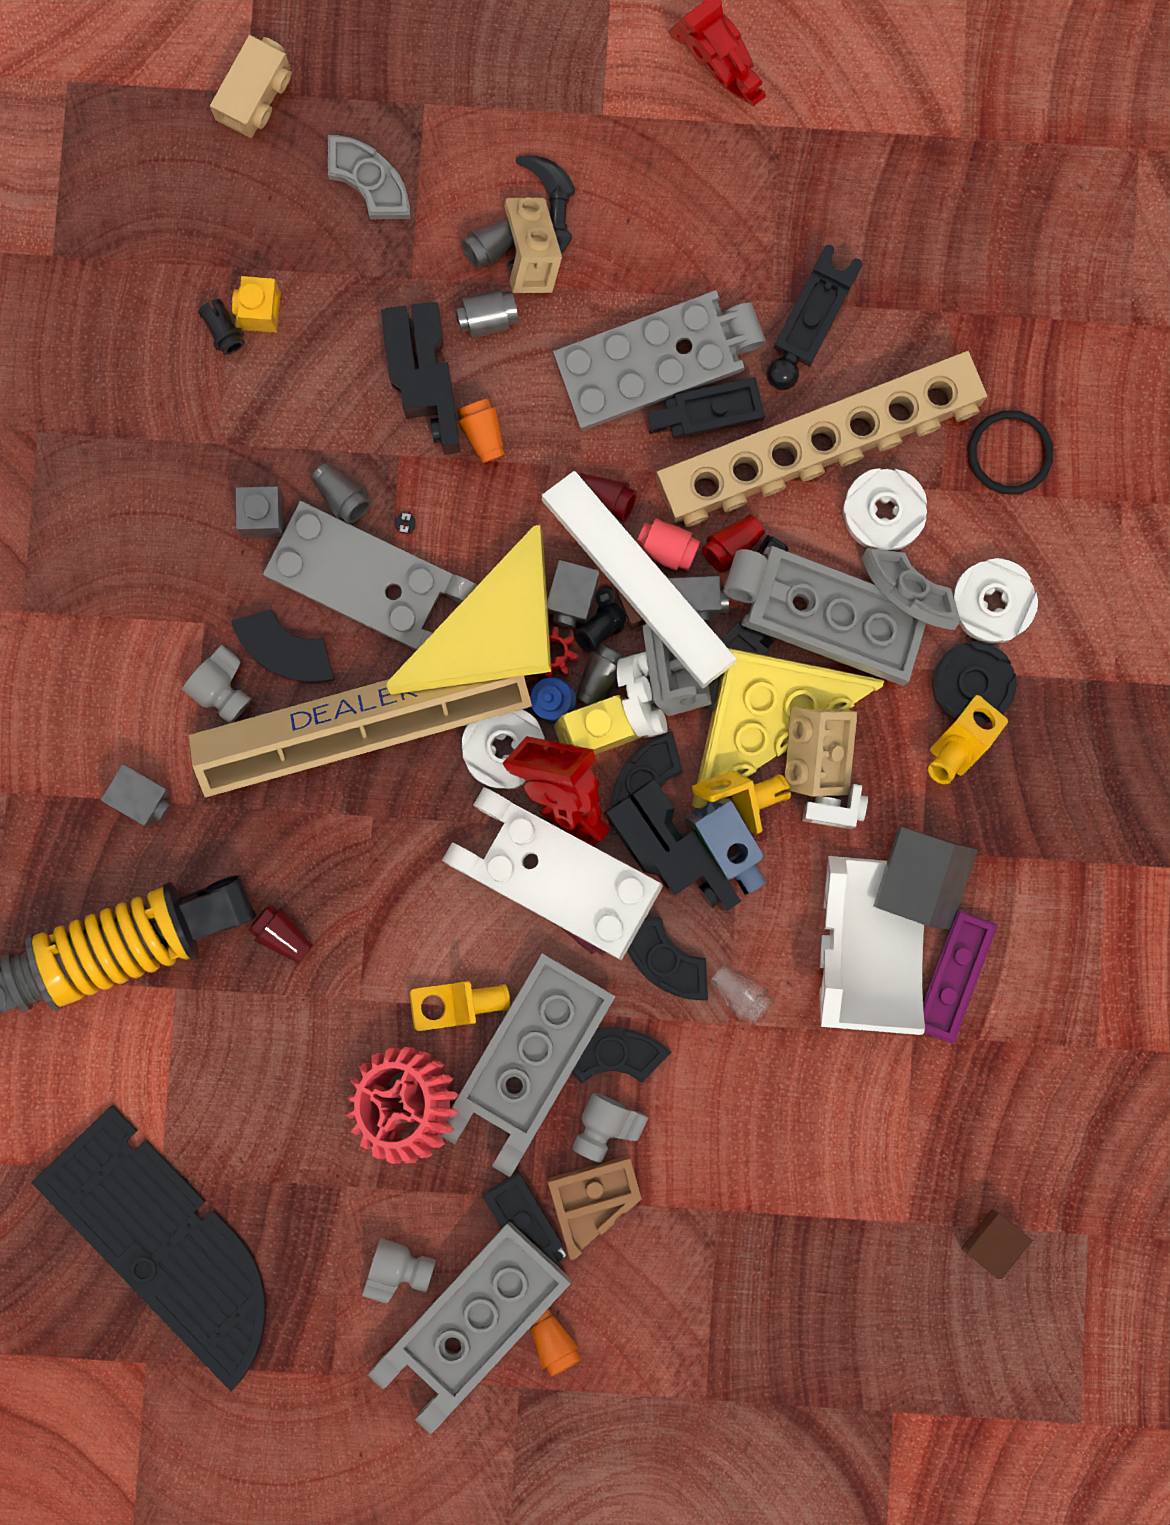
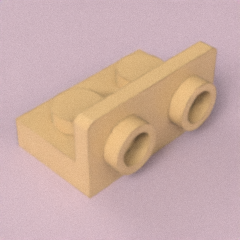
M792 707L785 768V779L790 787L787 789L788 791L812 797L849 795L857 722L856 711L846 709L814 710L804 707Z

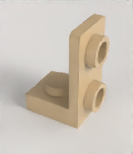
M529 197L507 198L504 207L517 250L509 280L512 293H552L562 255L546 200L544 198Z

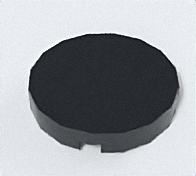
M973 641L959 644L943 655L934 669L932 688L934 699L942 712L956 721L976 695L981 696L997 711L1004 714L1015 698L1017 679L1011 662L1005 653L992 644ZM978 711L973 713V718L977 725L991 722L986 714Z

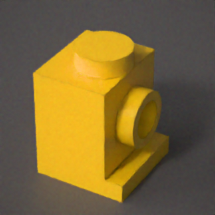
M241 276V286L239 289H234L232 296V313L236 315V328H242V330L277 333L281 292L275 279Z

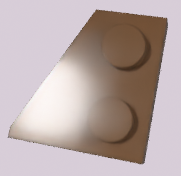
M630 1155L547 1178L570 1260L576 1259L581 1255L583 1248L599 1234L603 1235L614 1225L615 1220L622 1213H627L642 1199Z

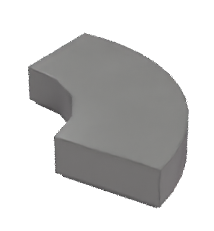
M328 135L329 180L345 182L356 189L367 203L370 219H411L408 195L396 169L371 146L350 137Z
M866 549L862 556L863 564L873 583L887 599L907 614L922 622L943 629H956L960 623V617L951 588L937 585L918 573L910 564L905 552Z

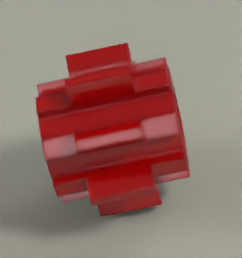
M554 627L552 635H549L550 644L559 645L564 650V656L556 657L555 663H551V672H546V678H552L553 672L560 671L567 677L569 671L566 663L578 661V654L568 651L574 642V637L570 636L562 639L559 637L558 627Z

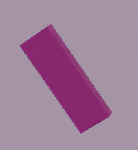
M961 910L957 911L923 998L924 1033L954 1044L998 924Z

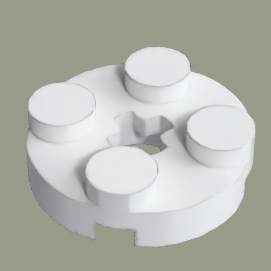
M872 469L859 476L846 494L842 509L845 526L853 539L865 548L888 551L903 549L911 544L924 528L927 514L926 494L919 482L905 471L898 469ZM879 500L883 504L889 501L893 502L895 507L892 510V514L895 518L892 520L886 517L879 519L876 516L878 508L875 503Z
M1000 558L979 562L968 568L960 576L953 590L954 600L960 617L959 625L963 631L978 641L991 644L1008 642L1024 632L1032 623L1038 607L1037 592L1035 593L1034 586L1030 582L1031 578L1028 573L1018 564ZM996 590L1002 593L1000 600L1006 604L1004 609L997 608L992 612L987 609L988 603L984 601V595H992Z
M646 652L619 659L617 664L618 687L627 685L628 699L622 700V704L633 731L637 736H644V738L666 733L668 728L664 712L653 702Z
M523 709L468 724L463 733V759L472 776L487 787L511 790L526 783L525 779L514 776L505 769L503 762L509 755H504L502 759L495 756L497 749L492 745L495 739L503 741L506 736L513 739L511 744L513 749L526 736L545 740L537 720Z

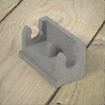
M648 624L642 625L653 702L667 716L711 705L709 685L702 688Z

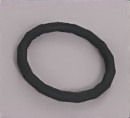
M1000 411L987 416L974 429L968 444L969 463L974 475L987 488L1001 494H1021L1036 488L1047 477L1053 463V443L1047 429L1035 417L1021 411ZM1003 419H1018L1030 424L1040 434L1045 446V460L1040 472L1031 481L1019 486H1004L992 481L982 471L977 460V444L982 433L991 424Z

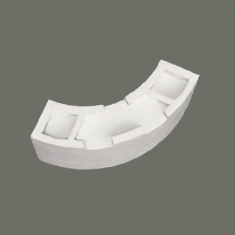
M828 856L823 909H826L825 929H830V935L821 936L820 968H824L822 987H820L821 1027L922 1035L925 1032L922 994L924 925L873 906L887 861Z

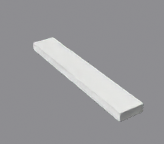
M575 470L542 494L543 503L702 688L706 687L736 663L737 658Z

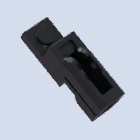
M427 302L411 305L419 363L418 369H416L407 306L389 307L381 310L389 378L392 388L402 394L403 410L406 419L438 415V418L431 419L434 444L442 443L444 455L461 453L448 362L437 363L436 353L444 345L438 303Z
M655 779L643 784L630 793L628 798H623L603 812L643 873L657 875L669 894L676 895L700 879L703 884L698 887V890L711 908L717 905L720 910L728 911L741 902L694 831H686L681 835L672 823L675 808Z

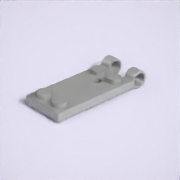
M302 501L299 502L263 573L265 578L415 651L433 634L424 630L441 594L461 604L478 586L461 576L453 575ZM391 585H397L402 590L401 596L396 600H390L386 596V590Z
M542 953L452 1108L459 1112L454 1117H448L447 1120L454 1130L451 1133H441L442 1137L455 1145L473 1113H476L510 1134L492 1167L511 1177L616 996ZM517 1077L522 1081L523 1087L519 1093L514 1094L507 1090L506 1082L509 1078Z
M508 1221L397 1343L377 1362L367 1376L383 1390L406 1365L417 1373L437 1392L414 1419L431 1435L571 1284L572 1279ZM451 1337L457 1338L461 1342V1350L455 1353L450 1352L446 1348V1340Z

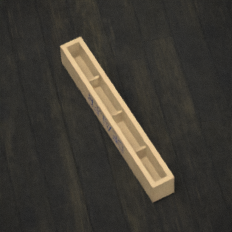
M524 676L393 695L387 689L388 680L191 734L189 735L192 766L206 798L532 707Z

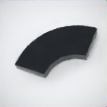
M272 610L231 621L234 631L245 650L255 661L272 673L285 679L302 683H322L335 680L323 638L303 639L291 635L280 626Z
M673 731L652 739L631 756L615 782L610 807L623 798H628L630 793L650 780L655 779L661 788L667 780L683 773ZM611 826L612 834H616L615 830Z
M645 918L627 950L637 969L655 986L672 995L685 999L708 1001L706 958L689 956L676 948L665 933L662 918Z
M621 1028L597 1029L571 1073L581 1083L595 1074L608 1071L627 1073L642 1083L672 1052L655 1039L633 1030Z

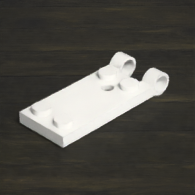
M483 787L473 806L504 823L484 860L452 842L442 861L622 961L663 885L513 804L499 794ZM529 854H535L538 857V864L533 869H527L523 864L524 858Z

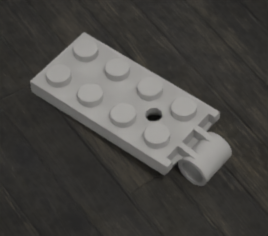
M715 290L553 351L581 430L585 431L671 399L675 394L692 391L741 373L745 370V367L737 355L754 351L766 344V339L753 304L751 302L739 304L722 313L718 304L720 299ZM689 340L692 343L691 351L687 354H680L676 350L679 341Z
M774 546L767 547L763 555L746 549H740L735 552L724 587V593L736 601L752 603L749 615L743 617L742 626L896 684L905 686L909 682L926 623L912 617L894 605L876 585ZM794 597H802L806 601L807 607L805 610L795 608L793 604Z

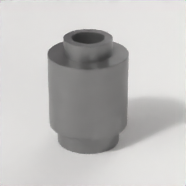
M501 289L462 297L463 306L455 308L461 332L469 331L471 339L510 330L509 325L519 323L512 291L501 292Z

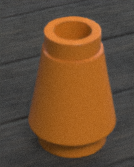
M488 398L457 410L461 419L457 422L477 455L480 456L482 464L505 455L497 409L491 406Z
M548 1308L530 1327V1332L542 1370L547 1368L551 1377H554L580 1362L581 1358L577 1352L580 1347Z

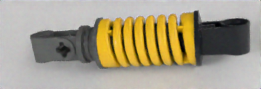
M233 875L223 878L205 888L184 896H180L173 883L168 882L163 884V887L150 891L147 894L150 909H148L143 898L137 896L131 900V909L127 903L121 902L115 907V913L110 908L103 909L100 912V920L95 914H89L85 917L84 924L78 919L71 921L69 924L70 935L67 929L61 925L57 926L51 935L45 932L27 935L25 938L26 951L18 953L16 956L13 953H9L1 957L0 1013L16 1007L21 1012H25L33 1008V1003L37 1004L40 1001H45L51 1010L58 1011L63 1006L82 999L85 995H94L98 992L99 988L107 990L114 985V982L123 984L130 977L135 979L141 977L145 971L153 973L160 968V964L171 966L176 962L177 958L185 960L199 958L197 939L221 930L238 927L256 916L241 876Z

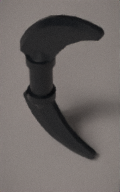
M518 156L516 163L537 175L549 193V202H551L550 217L562 254L572 239V234L567 231L566 211L569 197L575 193L574 185L568 174L555 162L539 156ZM515 259L509 262V267L511 269L513 268Z

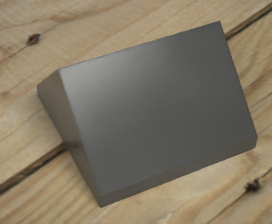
M899 826L873 906L929 927L950 930L956 913L959 910L978 849Z

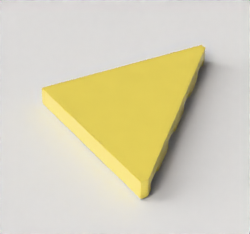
M540 525L533 526L387 681V689L391 695L551 672L544 543Z
M728 648L737 660L733 666L720 676L697 784L730 771L748 778L759 767L774 757H779L788 750L792 707H804L814 710H849L866 695L883 687L884 680ZM728 785L717 786L711 788L710 790L722 789L727 787ZM694 794L692 806L701 809L709 801Z

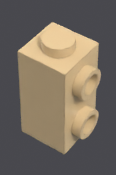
M251 35L248 36L210 104L216 121L251 139L257 128H264L272 112L270 104L277 92L282 94L285 91L292 74L286 53H284L285 50L280 44L266 37H263L261 41Z

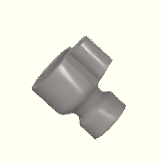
M223 644L195 670L182 688V691L201 707H216L219 716L229 724L233 723L243 713L252 700L243 691L231 688V681L242 660Z
M592 1092L581 1117L585 1126L584 1132L577 1134L571 1149L590 1160L602 1163L608 1151L606 1143L610 1138L638 1141L649 1117L639 1111L628 1108L612 1098Z
M380 1238L362 1297L388 1304L402 1282L409 1283L412 1289L426 1293L436 1259L424 1255L415 1258L410 1254L407 1246Z

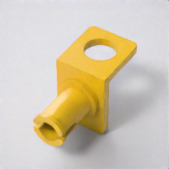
M976 695L957 720L930 748L931 753L937 757L928 767L931 778L940 784H949L954 779L955 774L962 776L990 748L1007 725L1008 719L981 696ZM978 711L986 714L992 722V729L986 730L979 727L973 718V713Z
M730 771L692 786L694 794L709 802H715L732 796L735 808L748 830L754 834L762 832L759 815L760 809L789 800L791 797L790 791L782 792L790 787L785 777L781 774L753 784L752 780L734 771ZM728 785L727 787L722 789L710 790L711 788L717 786Z
M470 981L411 989L409 992L415 1031L475 1024L476 1014L501 1010L508 1011L510 1008V995L506 984L471 989ZM430 995L439 997L444 1005L442 1016L436 1020L427 1019L421 1010L423 1000Z

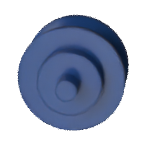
M543 679L532 690V708L541 718L557 722L562 715L574 711L576 707L575 691L568 683L560 679Z

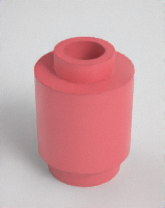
M656 518L653 525L644 523L637 539V544L643 548V551L654 563L676 572L678 568L688 572L701 541L693 538L692 532Z

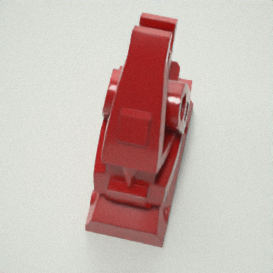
M721 0L703 1L668 31L670 36L680 44H687L690 53L700 66L705 64L714 79L731 94L752 106H755L766 97L765 92L759 88L762 85L761 79L751 70L753 62L740 32L733 22L723 14Z
M526 736L503 762L505 769L510 774L525 779L526 784L523 786L532 801L542 805L539 812L552 825L591 846L599 843L610 831L609 827L600 819L601 810L597 803L600 800L597 792L599 783L593 772L589 769L595 761L593 749Z

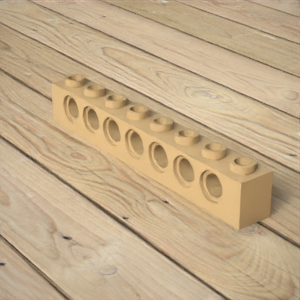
M968 350L657 471L656 482L673 524L677 525L684 522L686 527H690L709 518L707 513L723 507L724 512H728L744 506L748 503L746 497L762 492L763 497L776 494L786 488L785 482L800 477L802 482L817 478L825 473L824 467L839 462L841 467L853 464L864 458L862 452L878 447L879 452L894 448L903 442L901 437L916 432L918 437L930 434L941 428L940 422L955 417L957 422L971 418L980 412L978 407L983 404L988 396ZM932 389L943 391L948 398V404L943 406L933 404L928 398V391ZM893 404L905 406L909 411L910 418L905 421L894 419L890 415L889 406ZM855 419L867 421L871 427V433L866 436L855 434L850 427V422ZM816 434H825L832 440L833 448L828 451L817 450L811 442V437ZM777 449L789 450L794 456V463L789 466H780L774 461L772 453ZM739 464H748L755 470L756 477L751 481H741L734 475L733 469ZM700 479H710L716 484L717 492L709 497L701 496L696 492L694 484Z

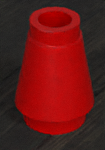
M749 514L744 519L707 537V543L702 547V552L715 570L724 573L727 569L731 568L735 552L740 549L751 550L759 538L765 534L764 528L753 515Z

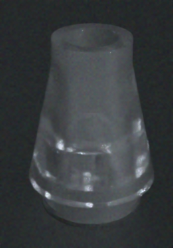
M727 964L710 981V984L717 989L739 1021L745 1020L751 1026L765 1014L774 1002L767 995L768 989L734 971Z

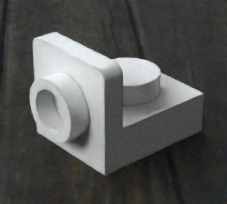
M857 784L850 786L847 808L840 807L841 800L816 796L815 803L807 802L804 805L802 821L852 830L856 827L857 820L864 821L868 796L861 795L862 785Z

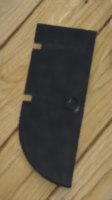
M112 1105L31 1183L232 1392L250 1369L259 1350L265 1328L266 1297L257 1263L244 1241L215 1210L203 1221L194 1213L205 1200L148 1140L144 1141L136 1150L127 1143L138 1130Z

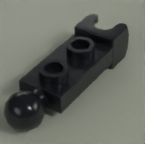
M832 245L824 247L814 266L813 272L774 344L773 349L784 354L782 358L772 361L766 372L767 380L775 389L788 390L795 386L799 379L798 362L808 367L812 365L863 264L860 259H854L846 270L839 271L831 265L834 247Z

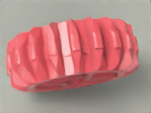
M404 1047L401 1050L399 1048H388L385 1054L376 1053L372 1055V1064L364 1063L359 1066L363 1078H354L350 1081L357 1089L356 1094H350L346 1097L348 1101L354 1103V1110H351L345 1116L357 1121V1124L350 1132L356 1136L363 1135L360 1147L372 1149L373 1157L377 1159L386 1158V1161L391 1164H400L402 1161L406 1164L416 1163L419 1157H430L433 1155L432 1147L441 1148L445 1145L441 1133H451L454 1130L451 1124L447 1122L448 1117H454L459 1113L456 1109L450 1108V1100H454L459 1095L455 1091L447 1090V1087L454 1078L450 1075H441L444 1064L440 1061H432V1055L428 1052H417L412 1047ZM404 1071L401 1080L397 1079L391 1089L384 1088L394 1075ZM412 1122L420 1123L417 1130L411 1136L400 1140L402 1132L407 1131Z

